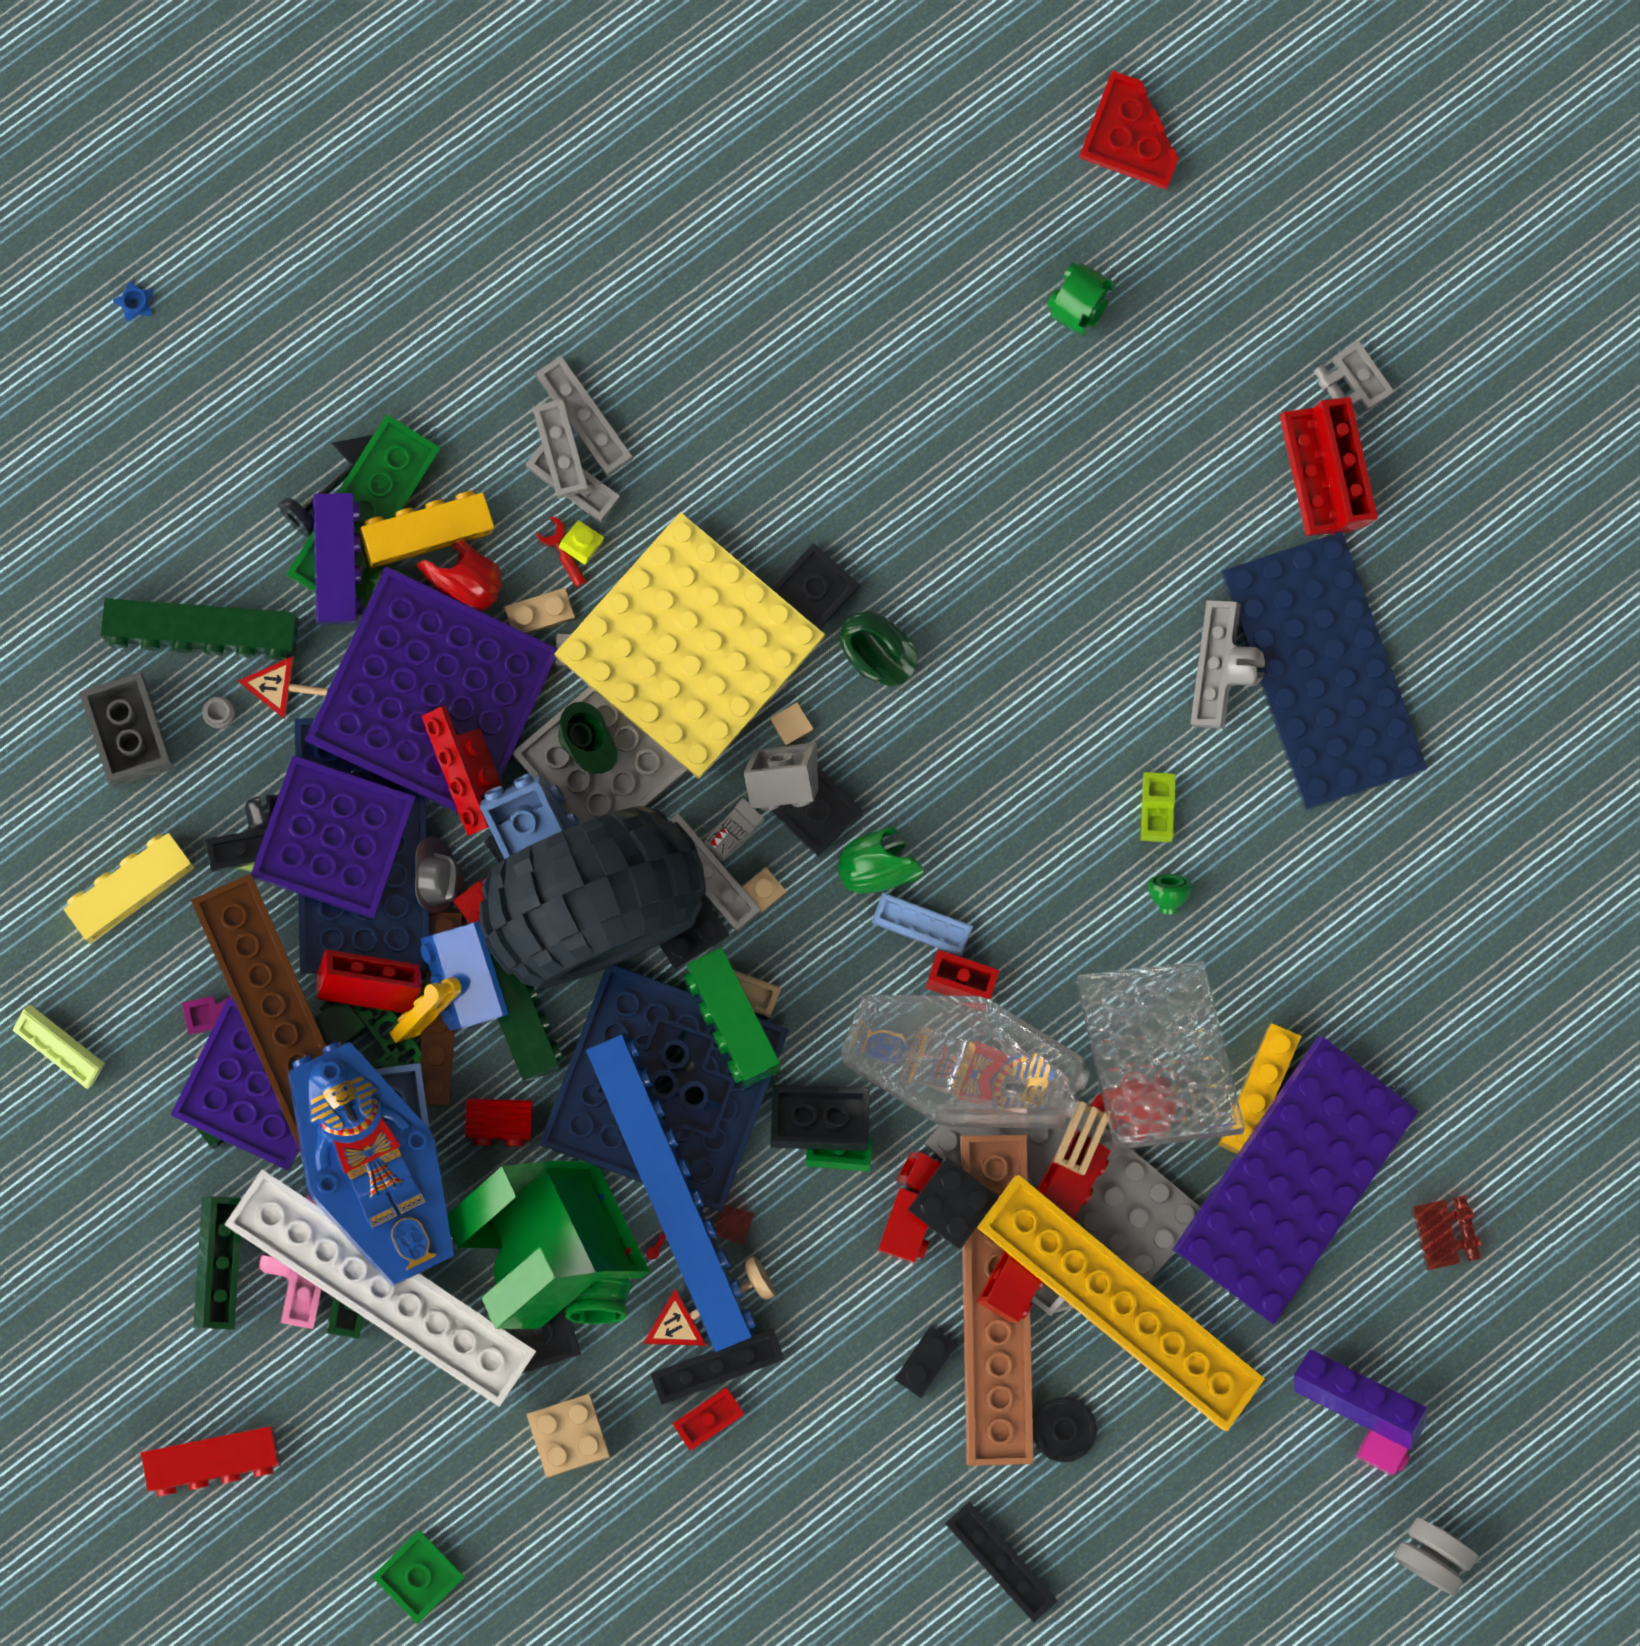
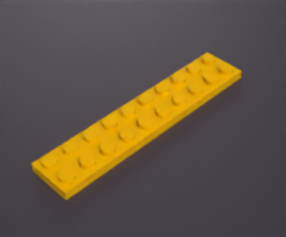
M1015 1175L977 1228L1223 1431L1230 1429L1265 1380L1264 1377L1020 1175Z

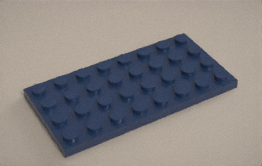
M1343 532L1222 570L1221 574L1231 602H1238L1241 605L1239 625L1247 647H1257L1264 654L1265 667L1257 668V672L1264 673L1260 684L1305 810L1427 770Z
M295 718L296 757L415 796L374 919L298 894L300 974H316L326 949L419 964L420 972H429V965L423 960L421 955L422 943L420 938L429 936V911L424 910L419 904L415 894L416 848L420 841L427 838L426 798L304 741L315 718Z

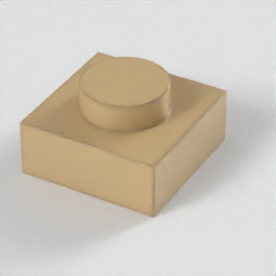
M766 867L742 887L761 909V913L787 892Z

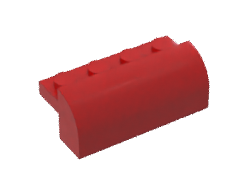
M1351 397L1321 400L1313 408L1281 413L1279 415L1306 537L1328 533L1333 535L1339 532L1344 534L1366 527L1378 519Z

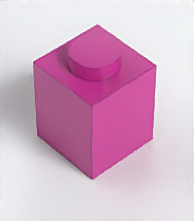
M1369 1429L1355 1457L1391 1476L1395 1475L1396 1471L1402 1472L1410 1455L1406 1453L1407 1448Z

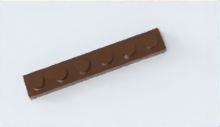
M430 913L429 935L461 926L463 922L462 913ZM430 971L426 972L425 987L431 984L430 978L432 975ZM440 1014L422 1032V1059L420 1063L426 1106L450 1107L455 1030L449 1031Z

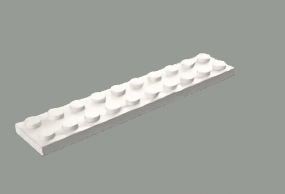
M264 1170L260 1171L224 1224L498 1407L501 1406L536 1352L505 1330L495 1329L494 1324L421 1274H417L391 1287L317 1205Z

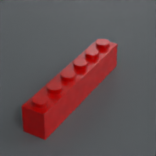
M1075 1131L1064 1159L1069 1161L1081 1131ZM1087 1136L1075 1163L1076 1165H1080L1091 1140L1089 1136ZM1098 1143L1085 1175L1078 1174L1053 1162V1158L1037 1190L1075 1222H1078L1079 1217L1076 1215L1081 1206L1085 1205L1092 1197L1094 1192L1092 1186L1097 1176L1100 1177L1107 1169L1109 1164L1107 1158L1111 1150ZM1004 1250L976 1302L1008 1322H1020L1021 1319H1024L1029 1314L1033 1305L1031 1299L1036 1290H1040L1045 1283Z

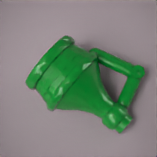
M598 1278L565 1307V1317L572 1322L594 1325L623 1321L628 1315L626 1301L633 1287L630 1279Z

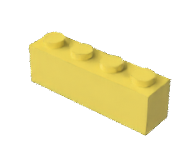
M169 833L164 836L162 834L156 835L147 842V849L138 855L136 853L130 854L120 862L121 867L112 874L110 872L102 874L94 881L95 886L86 893L80 891L67 901L69 905L63 910L87 942L92 944L195 869Z

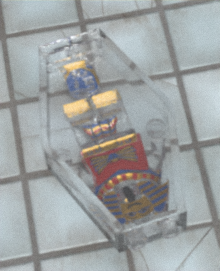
M862 995L841 1050L845 1066L937 1124L948 1127L1065 1129L1069 1118H1074L1078 1108L1079 1100L1076 1097L1079 1089H1085L1089 1078V1071H1086L1085 1060L1082 1056L991 1000L979 996Z

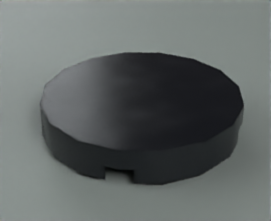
M1070 1397L1054 1398L1043 1404L1034 1416L1033 1441L1038 1450L1050 1460L1060 1463L1074 1462L1089 1452L1096 1439V1420L1091 1410L1079 1400Z

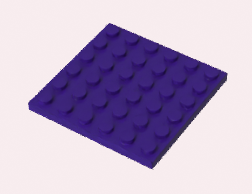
M385 567L304 741L458 813L421 716L439 707L446 706L457 735L480 728L499 779H501L556 658L554 653L558 649L393 569Z

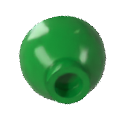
M1160 874L1152 877L1147 882L1151 899L1159 906V912L1167 915L1178 913V907L1188 900L1192 891V883L1181 875Z

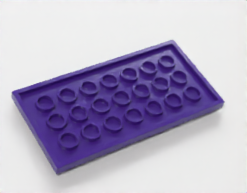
M1318 1036L1172 1250L1268 1323L1274 1325L1418 1113V1110L1327 1039Z

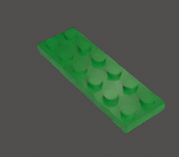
M388 414L382 420L337 492L353 493V502H359V521H354V533H359L360 528L365 526L364 522L371 518L382 516L383 520L394 518L395 513L404 508L440 450L439 446ZM314 530L286 573V576L315 593ZM360 539V553L354 554L355 565L361 566L362 575L368 565V561Z

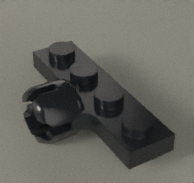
M266 795L267 813L262 811L259 796L251 798L246 802L245 811L248 830L241 833L205 839L211 873L255 864L278 795Z

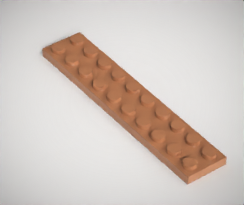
M1027 1135L960 1136L961 1168L997 1196H1001L1015 1175H1020L1028 1182ZM978 1228L974 1230L962 1247L966 1465L1033 1464L1030 1312L1020 1322H1008L976 1302L1004 1251Z

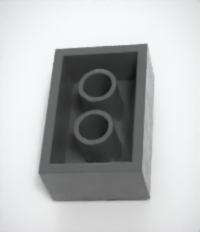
M141 672L79 692L107 781L113 788L175 768L146 678Z

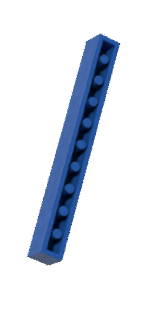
M625 1032L586 1050L715 1352L751 1338L755 1333L753 1327L757 1326L754 1315L750 1308L744 1309L740 1297L744 1296L741 1285L737 1278L732 1279L727 1269V1267L731 1266L729 1257L724 1248L719 1249L714 1239V1237L718 1236L716 1227L711 1218H705L701 1208L705 1206L704 1199L698 1188L693 1189L688 1177L692 1176V1172L685 1157L680 1159L675 1148L679 1145L677 1136L672 1127L667 1129L662 1118L666 1115L665 1108L659 1097L655 1099L650 1090L653 1081L647 1068L641 1069L636 1057L640 1055V1051L633 1037L628 1038Z

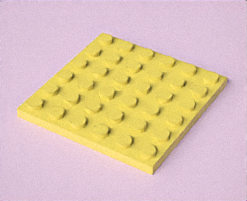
M680 512L554 655L694 776L700 779L825 638V634Z

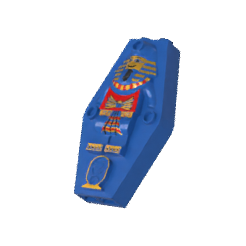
M340 1041L324 1047L322 1049L324 1054L313 1060L311 1055H307L293 1062L294 1069L288 1073L306 1186L315 1204L392 1287L454 1256L435 1140L424 1122L352 1043L349 1042L342 1045Z

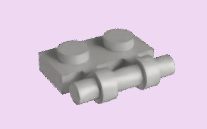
M1359 340L1332 358L1331 361L1337 370L1329 373L1323 364L1313 371L1320 380L1318 384L1323 392L1327 390L1332 399L1346 397L1337 384L1344 378L1353 391L1347 397H1351L1353 406L1360 401L1366 411H1369L1394 393V390ZM1354 409L1355 418L1357 419L1359 417V414Z

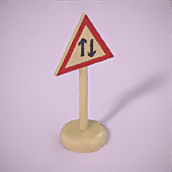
M294 656L237 681L284 719L286 718L289 692L325 696L328 688L290 684Z
M755 1256L747 1259L745 1270L750 1280L741 1284L743 1292L754 1287L760 1297L765 1300L775 1297L774 1286L760 1261ZM676 1288L643 1344L707 1346L693 1321L700 1317L698 1310L696 1309L689 1313Z

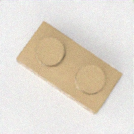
M565 588L504 607L510 626L526 634H532L575 620Z

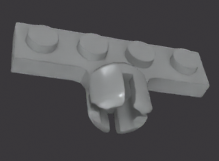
M1209 600L1206 602L1190 722L1193 727L1224 729L1231 687L1235 685L1256 686L1263 679L1264 673L1257 672V668L1265 667L1263 652L1257 647H1239L1236 645L1241 607L1238 602Z

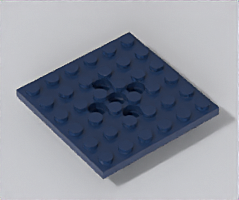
M613 965L604 970L539 1145L643 1183L586 1052L588 1048L626 1032L628 1038L633 1037L638 1045L640 1055L636 1057L641 1069L646 1067L653 1081L650 1090L654 1099L659 1097L665 1108L666 1115L662 1117L667 1129L672 1127L679 1142V1145L675 1147L680 1159L685 1157L690 1166L692 1176L688 1178L693 1189L698 1188L700 1190L706 1207L723 1212L773 1075L747 1088L744 1087L742 1081L736 1084L728 1068L727 1062L731 1061L728 1053H720L713 1038V1033L716 1032L713 1023L707 1026L701 1015L698 1004L702 1001L699 996L693 997L689 992ZM757 1018L779 1060L789 1029ZM673 1047L681 1048L685 1052L683 1060L676 1064L669 1062L666 1058L668 1050ZM692 1061L694 1063L693 1069L686 1071L684 1068ZM663 1077L669 1078L673 1082L672 1090L666 1094H661L655 1089V1083ZM694 1088L701 1090L704 1094L702 1102L698 1105L687 1103L685 1096L689 1090Z

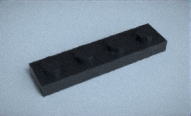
M771 1329L715 1352L714 1350L651 1373V1377L661 1405L784 1361L785 1359L775 1331Z
M970 1502L965 1504L945 1523L1033 1623L1058 1601Z

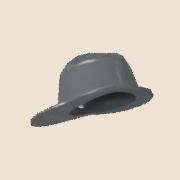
M427 837L420 841L415 855V894L424 910L430 913H441L463 891L464 875L462 869L454 861L449 847L442 840L436 837Z

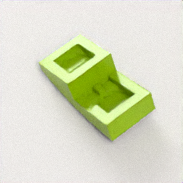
M1143 772L1140 841H1173L1176 774Z

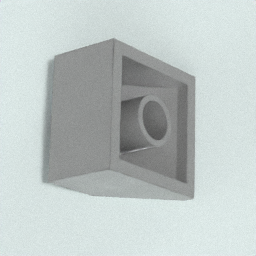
M816 742L753 751L744 771L751 809L761 808V810L769 811L778 808L780 805L792 804L794 807H802L814 801L818 791Z

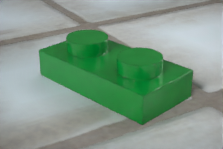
M869 1137L868 1151L807 1149L805 1167L870 1172L873 1137Z

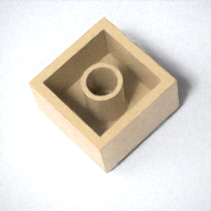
M591 1394L526 1414L546 1478L611 1458Z

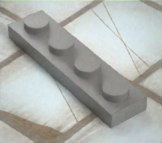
M559 356L535 373L536 378L553 401L563 398L570 426L607 477L633 460L631 453L562 356Z
M677 813L669 821L673 823L678 822L695 843L703 864L706 893L704 895L736 932L758 915L761 909Z

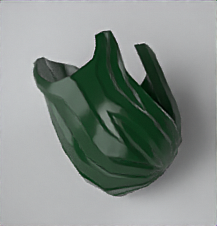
M871 611L855 614L846 619L841 629L840 644L848 661L862 677L888 687L901 684L911 677L916 670L918 653L901 629L881 614Z

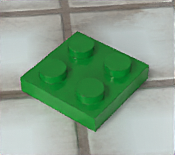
M418 1530L372 1578L416 1624H419L465 1576L421 1530Z

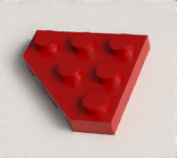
M1112 70L1079 158L1167 190L1179 158L1174 148L1171 147L1159 116L1147 97V91L1142 81Z

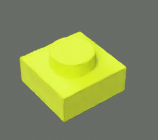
M578 520L561 540L559 548L585 565L602 545L604 537Z

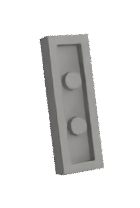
M563 398L533 406L534 417L557 499L588 491Z
M541 444L525 466L554 488L543 445ZM582 468L588 491L567 496L566 498L602 523L618 503L620 496Z

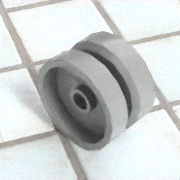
M1416 1517L1407 1532L1410 1538L1422 1546V1548L1420 1549L1407 1542L1400 1543L1392 1558L1423 1580L1445 1593L1455 1596L1463 1581L1461 1576L1448 1567V1565L1450 1564L1462 1571H1470L1479 1556L1449 1532Z

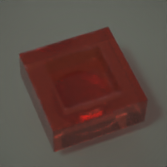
M724 1205L716 1224L718 1233L716 1237L744 1246L754 1214Z

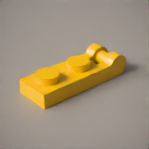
M449 977L442 980L441 984L435 982L425 987L424 995L414 1001L415 1007L402 1014L397 1019L399 1023L390 1032L395 1043L419 1036L460 994L461 984L457 978Z

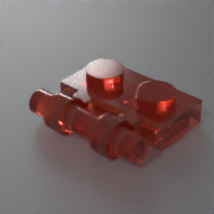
M1466 1195L1453 1198L1456 1211L1448 1212L1445 1200L1412 1207L1427 1271L1460 1264L1459 1250L1466 1249L1468 1262L1481 1259L1478 1246H1481L1480 1238L1475 1236L1471 1219L1474 1217L1472 1207H1468ZM1459 1221L1462 1240L1455 1241L1451 1222Z

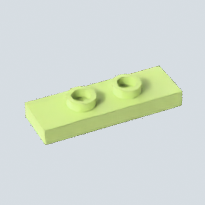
M30 1004L23 1009L13 1028L15 1033L86 1089H89L95 1083L105 1064Z

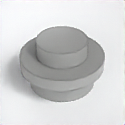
M223 697L209 699L202 709L204 721L215 729H222L230 725L235 715L233 705Z

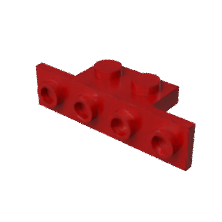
M446 706L439 707L422 715L426 731L430 737L467 836L489 828L480 809L481 796H484L492 788L502 786L480 728L457 735Z

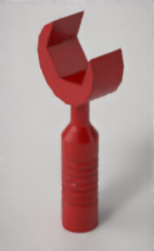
M549 517V520L557 526L556 533L544 538L536 531L538 540L546 547L557 548L560 562L574 586L578 589L584 586L587 581L573 560V557L559 548L561 540L565 537V529L562 522L555 517Z

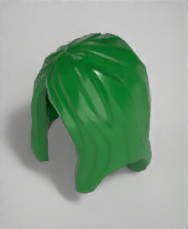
M888 827L854 839L845 846L838 863V874L845 888L859 894L878 893L904 883L916 881L922 877L924 870L921 864L912 857H896L901 850L906 848L904 840L884 846L883 837L899 833L895 827Z

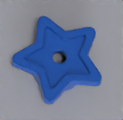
M128 282L122 296L115 298L113 302L124 309L127 322H130L138 314L151 316L152 312L148 302L153 295V290H141L132 282ZM138 300V303L133 305L132 301Z

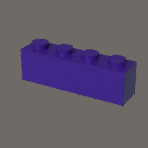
M353 493L314 494L316 625L355 624L356 616H362L361 597H356L355 584H361V566L355 565L354 553H360V533H354V521H359V502H353Z
M1309 1349L1294 1374V1392L1409 1450H1412L1426 1426L1427 1407L1312 1349Z

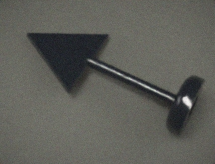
M373 435L331 443L350 464L317 494H329L347 478ZM292 498L283 499L278 504V507L284 517L297 531L309 537L314 530L313 519L308 513L313 508V498L303 507Z

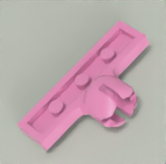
M306 1194L305 1198L315 1204L311 1196ZM264 1255L260 1256L259 1269L263 1273L283 1276L288 1281L280 1323L313 1329L321 1289L275 1258Z

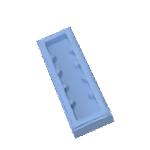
M884 892L881 895L871 922L874 925L959 957L963 955L973 928L972 925Z

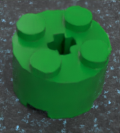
M1072 262L1064 274L1063 279L1066 280L1060 291L1054 290L1047 306L1051 308L1050 318L1085 337L1088 332L1086 327L1094 328L1109 304L1105 296L1108 289L1110 291L1115 290L1116 282L1085 264L1080 263L1077 265Z

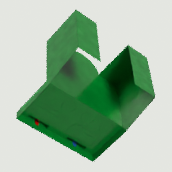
M545 1161L501 1166L447 1214L450 1234L458 1248L501 1249L494 1263L496 1286L481 1298L495 1329H540L598 1278L642 1279L650 1272L600 1167L591 1165L588 1162Z

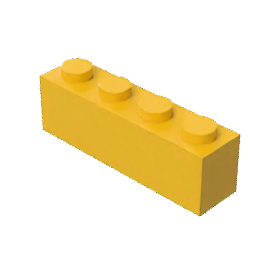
M466 491L456 495V500L444 503L443 499H439L425 504L426 508L414 512L413 508H406L396 512L394 518L383 520V517L379 516L366 520L364 522L365 526L360 528L359 533L370 569L450 547L461 538L467 542L491 535L494 525L483 492L474 494V491Z
M1272 1023L1269 1025L1218 1146L1238 1154L1275 1100L1300 1041V1035Z

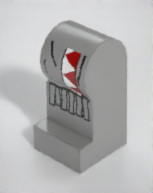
M742 798L726 819L709 835L704 844L723 862L764 824V817L754 808L751 809L750 804Z

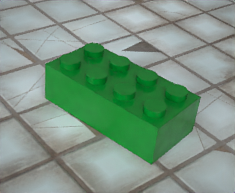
M722 947L686 964L688 973L684 975L685 982L692 996L699 995L702 1001L698 1005L707 1026L713 1023L716 1032L713 1033V1038L720 1053H728L731 1059L727 1063L735 1083L737 1084L742 1081L744 1087L747 1088L780 1072V1062Z

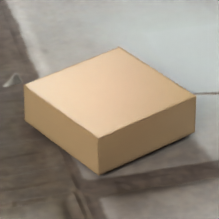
M798 702L770 718L785 746L791 745L814 731Z

